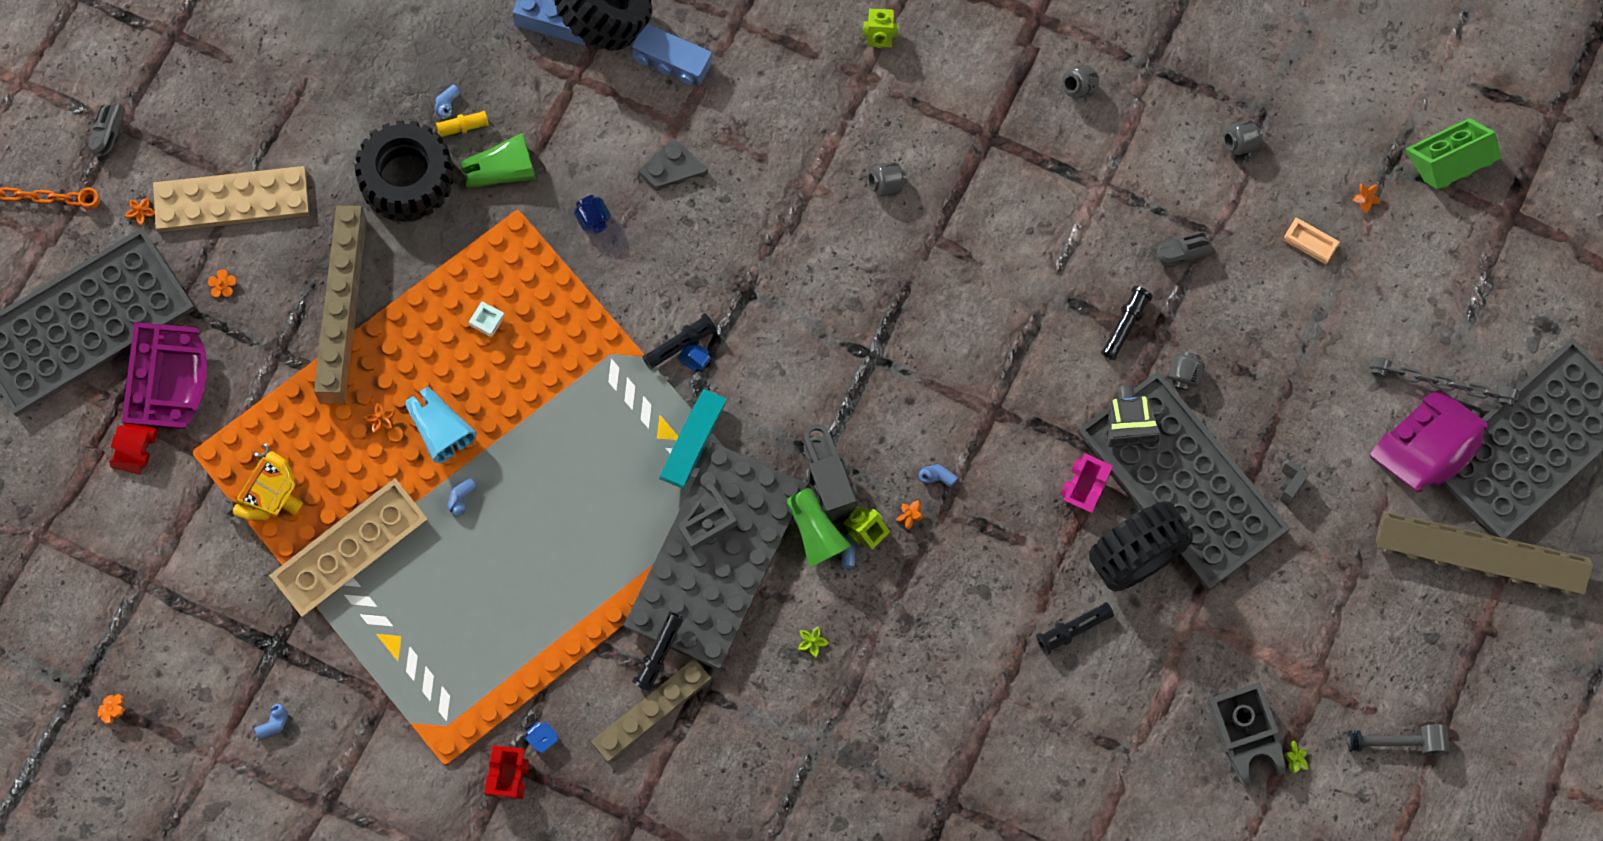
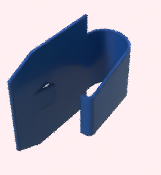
M698 344L696 346H687L678 356L680 362L693 371L697 369L703 370L711 359L708 355L709 351Z
M546 721L543 724L537 722L526 731L528 736L525 739L536 751L541 753L558 741L557 733Z

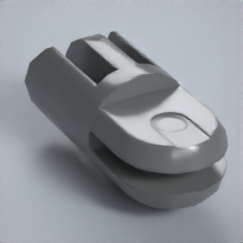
M123 105L100 106L89 140V148L92 153L98 156H105L112 150L125 115Z
M1203 231L1160 244L1156 257L1161 265L1174 266L1213 254V250Z

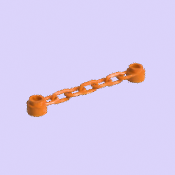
M3 187L0 189V199L6 201L30 199L36 203L47 204L58 201L66 202L68 205L82 206L86 210H93L100 203L97 191L89 187L82 189L79 193L69 192L67 194H55L49 190L25 192L18 188ZM4 191L15 192V197H5L6 193ZM38 194H49V200L39 199ZM71 196H78L79 202H71L73 201ZM89 198L94 199L92 203H86Z

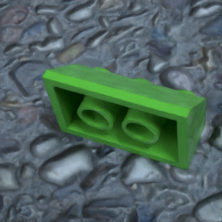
M1470 118L1406 148L1407 155L1424 182L1436 189L1445 188L1450 183L1460 178H1466L1480 168L1489 167L1493 162L1502 158L1496 132Z

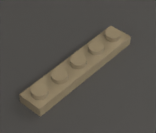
M693 659L594 738L591 744L609 764L712 681L711 677Z

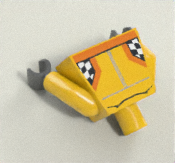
M261 444L266 450L263 454L254 452L260 462L235 500L236 502L229 498L224 500L231 504L229 510L224 511L221 509V512L229 517L237 516L247 520H268L271 516L276 517L281 508L296 515L303 504L302 501L290 495L296 484L293 482L294 474L287 460L271 451L267 444Z

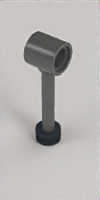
M1442 724L1422 726L1421 735L1361 736L1360 730H1357L1356 733L1355 730L1354 733L1352 730H1349L1348 738L1346 739L1349 752H1353V749L1354 751L1357 749V752H1361L1362 746H1421L1422 753L1425 756H1444L1450 753L1448 726Z

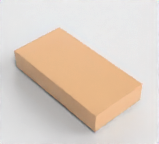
M1295 218L1283 238V241L1326 265L1340 241L1298 218Z

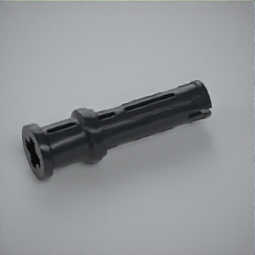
M1132 287L1131 297L1127 304H1123L1121 307L1122 316L1101 351V354L1107 357L1112 349L1109 357L1110 360H1116L1135 321L1142 319L1144 307L1153 298V295L1142 287Z
M706 313L702 314L701 318L693 324L683 326L681 333L664 342L648 354L643 355L642 358L646 366L652 370L687 346H696L699 344V340L708 334H715L717 330L710 317Z
M1105 602L1103 605L1082 614L1066 624L1057 623L1055 628L1046 633L1036 634L1037 643L1043 653L1049 655L1051 650L1063 644H1070L1073 637L1114 617L1113 610ZM1096 616L1095 619L1085 623L1082 626H1079L1080 623ZM1055 636L1057 637V639L1051 642L1049 641L1051 638Z
M669 611L649 655L643 657L642 668L638 676L632 680L636 686L647 691H654V683L657 676L665 668V657L684 621L681 615Z

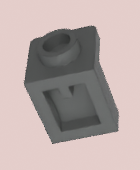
M1287 460L1281 471L1289 477L1281 487V490L1284 492L1280 500L1290 505L1306 482L1309 473L1302 464Z

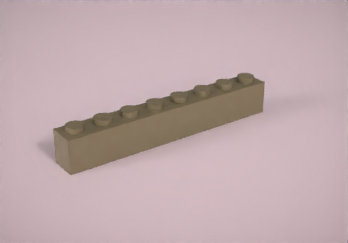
M336 205L314 393L320 404H346L367 223L362 206Z
M1387 511L1382 513L1375 540L1377 547L1385 553L1395 554L1396 551L1406 553V556L1411 559L1421 560L1422 557L1432 559L1433 563L1441 566H1447L1448 563L1458 565L1457 568L1463 571L1473 572V569L1484 571L1483 574L1489 577L1498 578L1499 575L1509 577V580L1516 583L1524 584L1525 581L1535 583V586L1550 590L1551 587L1561 589V592L1573 596L1577 593L1585 594L1593 567L1588 557Z

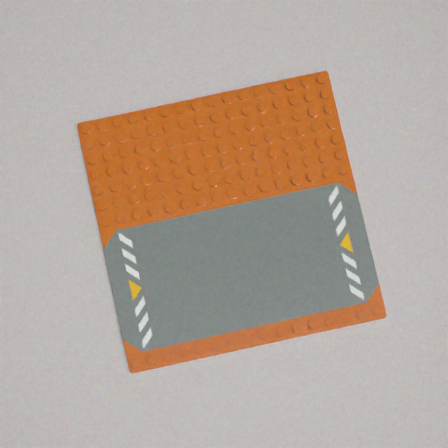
M516 210L354 330L345 405L319 403L314 393L318 358H316L194 449L193 455L225 496L236 502L235 500L260 462L254 452L263 454L266 451L262 447V443L267 444L271 451L287 460L294 474L293 482L296 484L290 495L303 502L296 515L281 508L276 517L271 516L268 520L245 519L281 565L396 478L428 520L316 606V608L443 765H448L623 627L712 443L720 446L723 445L712 433L704 447V452L683 489L659 479L692 409L656 367L650 370L646 366L642 358L644 353L520 211ZM481 302L498 309L505 316L492 337L469 326V321ZM426 387L436 392L455 413L477 432L474 442L463 450L459 451L453 444L455 454L443 463H435L431 459L405 404L406 400L414 396L423 407L427 404L420 394V391ZM377 403L382 406L383 410H395L394 416L390 419L392 430L381 426L379 431L373 433V422H368L364 418L368 414H375L374 407ZM471 478L475 482L476 488L467 494L461 502L466 506L465 512L460 516H455L453 512H449L447 507L453 488L464 480Z

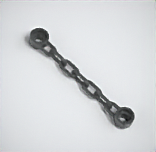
M1372 357L1369 368L1371 369V374L1375 376L1386 377L1387 373L1397 375L1401 380L1412 383L1420 381L1430 382L1433 387L1447 391L1460 389L1464 390L1469 396L1481 399L1488 398L1489 396L1498 398V403L1504 406L1513 407L1514 403L1518 402L1520 391L1515 388L1500 386L1498 392L1491 391L1488 386L1470 382L1465 385L1457 383L1454 378L1436 374L1431 377L1422 375L1419 370L1409 367L1392 368V361L1385 358ZM1403 370L1417 373L1414 375L1415 379L1404 377L1405 372ZM1437 378L1451 381L1448 383L1449 387L1436 384L1439 383ZM1472 386L1486 389L1482 391L1484 395L1470 392L1473 391Z

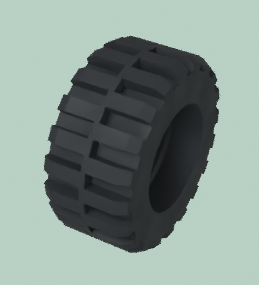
M554 0L559 17L563 18V24L572 30V34L582 38L584 43L593 44L594 48L597 49L605 48L606 51L621 50L630 46L649 23L652 15V0Z
M404 120L396 121V125L390 126L389 123L382 125L383 129L377 131V129L369 133L371 138L369 140L364 139L360 144L362 151H357L355 157L357 163L354 165L356 179L365 202L370 204L372 210L376 213L382 211L383 216L390 220L393 216H396L398 221H406L407 217H412L414 221L420 219L419 215L425 213L426 216L434 213L433 208L435 206L440 208L445 203L443 196L449 197L451 193L450 185L454 183V169L447 144L443 143L442 137L437 132L433 134L432 128L427 125H423L421 128L419 122L410 121V124H405ZM399 156H416L428 164L425 175L418 182L409 186H393L381 178L384 167L391 160Z
M1163 501L1153 504L1139 513H1135L1107 532L1089 550V561L1108 589L1114 592L1122 591L1134 586L1138 582H1142L1175 560L1191 545L1193 533L1175 506Z

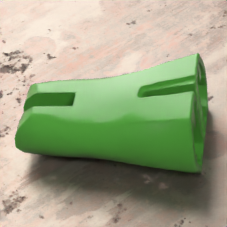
M523 133L460 162L462 172L466 173L464 181L467 188L536 180Z
M806 488L787 499V503L799 528L810 567L851 547L850 543L829 520L811 489Z

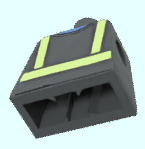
M1133 385L1118 387L1119 399L1111 400L1108 409V447L1157 443L1160 433L1148 397H1135Z

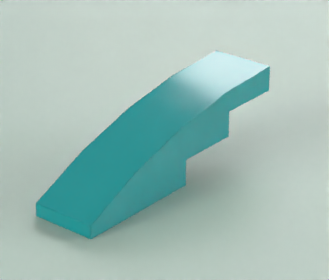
M703 389L660 474V480L679 488H684L715 429L716 421L726 406L727 398Z

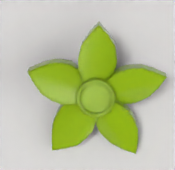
M819 626L814 628L811 634L805 630L799 631L801 638L805 641L799 645L798 650L805 651L809 649L810 654L815 658L818 655L819 647L829 644L825 638L819 637Z
M1291 741V752L1284 754L1287 761L1290 762L1289 768L1292 773L1299 770H1308L1307 761L1304 759L1308 750H1298L1295 741Z

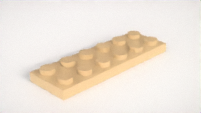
M305 166L153 182L155 222L158 233L309 216Z
M394 478L271 573L269 577L300 616L304 617L422 525L428 518L396 478Z

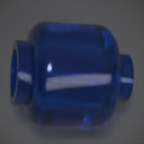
M589 195L576 203L577 207L574 210V215L583 231H593L594 234H597L608 227L606 223L611 219V213L601 197Z

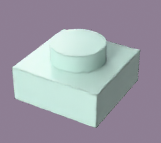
M481 302L470 319L469 326L492 337L505 316L498 309Z

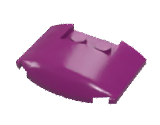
M134 322L122 423L185 429L189 425L188 422L196 414L201 404L207 381L206 351L198 336L200 333L196 327Z
M1439 389L1423 398V403L1391 433L1386 432L1371 452L1370 458L1416 493L1423 491L1421 486L1434 483L1435 486H1438L1454 477L1469 464L1483 443L1482 438L1484 430L1487 431L1488 423Z

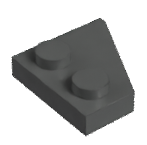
M673 138L638 172L657 191L667 188L671 184L686 182L687 178L697 175L705 176L708 174V168Z
M711 482L706 486L704 495L699 501L694 503L690 514L683 519L678 527L680 533L692 551L734 528L738 523Z

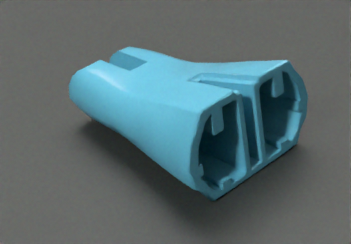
M426 387L420 391L422 398L427 404L423 407L414 396L406 400L405 404L431 459L435 463H443L455 454L453 444L459 451L463 450L474 442L477 432L455 413L436 392Z

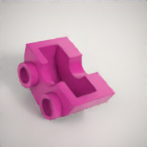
M1084 453L1082 459L1077 457L1071 472L1075 473L1072 482L1066 481L1060 494L1064 496L1063 500L1092 513L1113 465Z

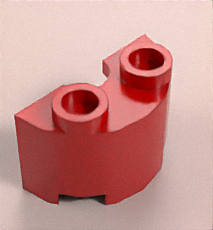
M125 423L124 426L118 425L111 443V448L115 449L113 458L109 460L110 467L140 475L143 467L146 468L148 465L150 453L146 451L148 445L154 444L157 439V427Z
M492 745L484 796L515 800L524 798L525 783H522V776L528 775L529 759H524V748Z

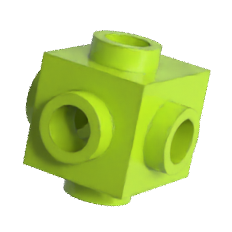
M869 8L868 21H863V36H867V46L892 48V38H897L898 23H893L894 10Z
M862 506L853 511L843 523L849 532L847 534L848 538L854 544H862L872 550L890 533V530L883 522V517L875 509L869 510Z

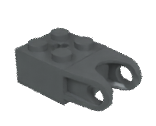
M820 424L811 425L805 430L804 454L808 463V482L825 514L834 524L849 518L850 514L858 507L857 499H859V495L855 485H850L848 476L850 472L845 460L841 462L828 429ZM813 431H821L825 438L821 436L809 438V435Z
M1261 682L1208 700L1207 705L1224 752L1244 788L1251 785L1249 762L1255 757L1267 759L1279 776L1286 774L1279 731ZM1238 712H1241L1243 716L1247 715L1249 717L1246 720V724L1237 720Z

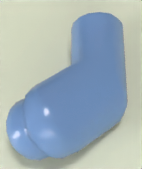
M454 84L436 98L435 112L442 119H446L452 114L451 101L461 94Z
M939 464L926 466L919 472V480L921 482L932 483L942 481L950 488L958 479L956 475Z
M471 478L464 480L453 488L447 507L449 512H453L455 516H460L465 512L466 506L461 502L467 494L476 488V484Z
M841 533L851 545V547L840 552L842 554V568L852 569L855 567V544L845 534Z
M273 705L270 709L271 716L268 723L254 728L258 740L283 730L288 718V712L283 705Z

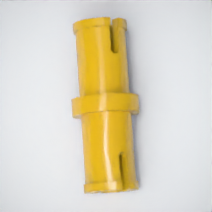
M485 111L466 116L460 114L457 115V118L436 123L437 132L441 137L457 133L463 135L467 134L469 130L489 126Z

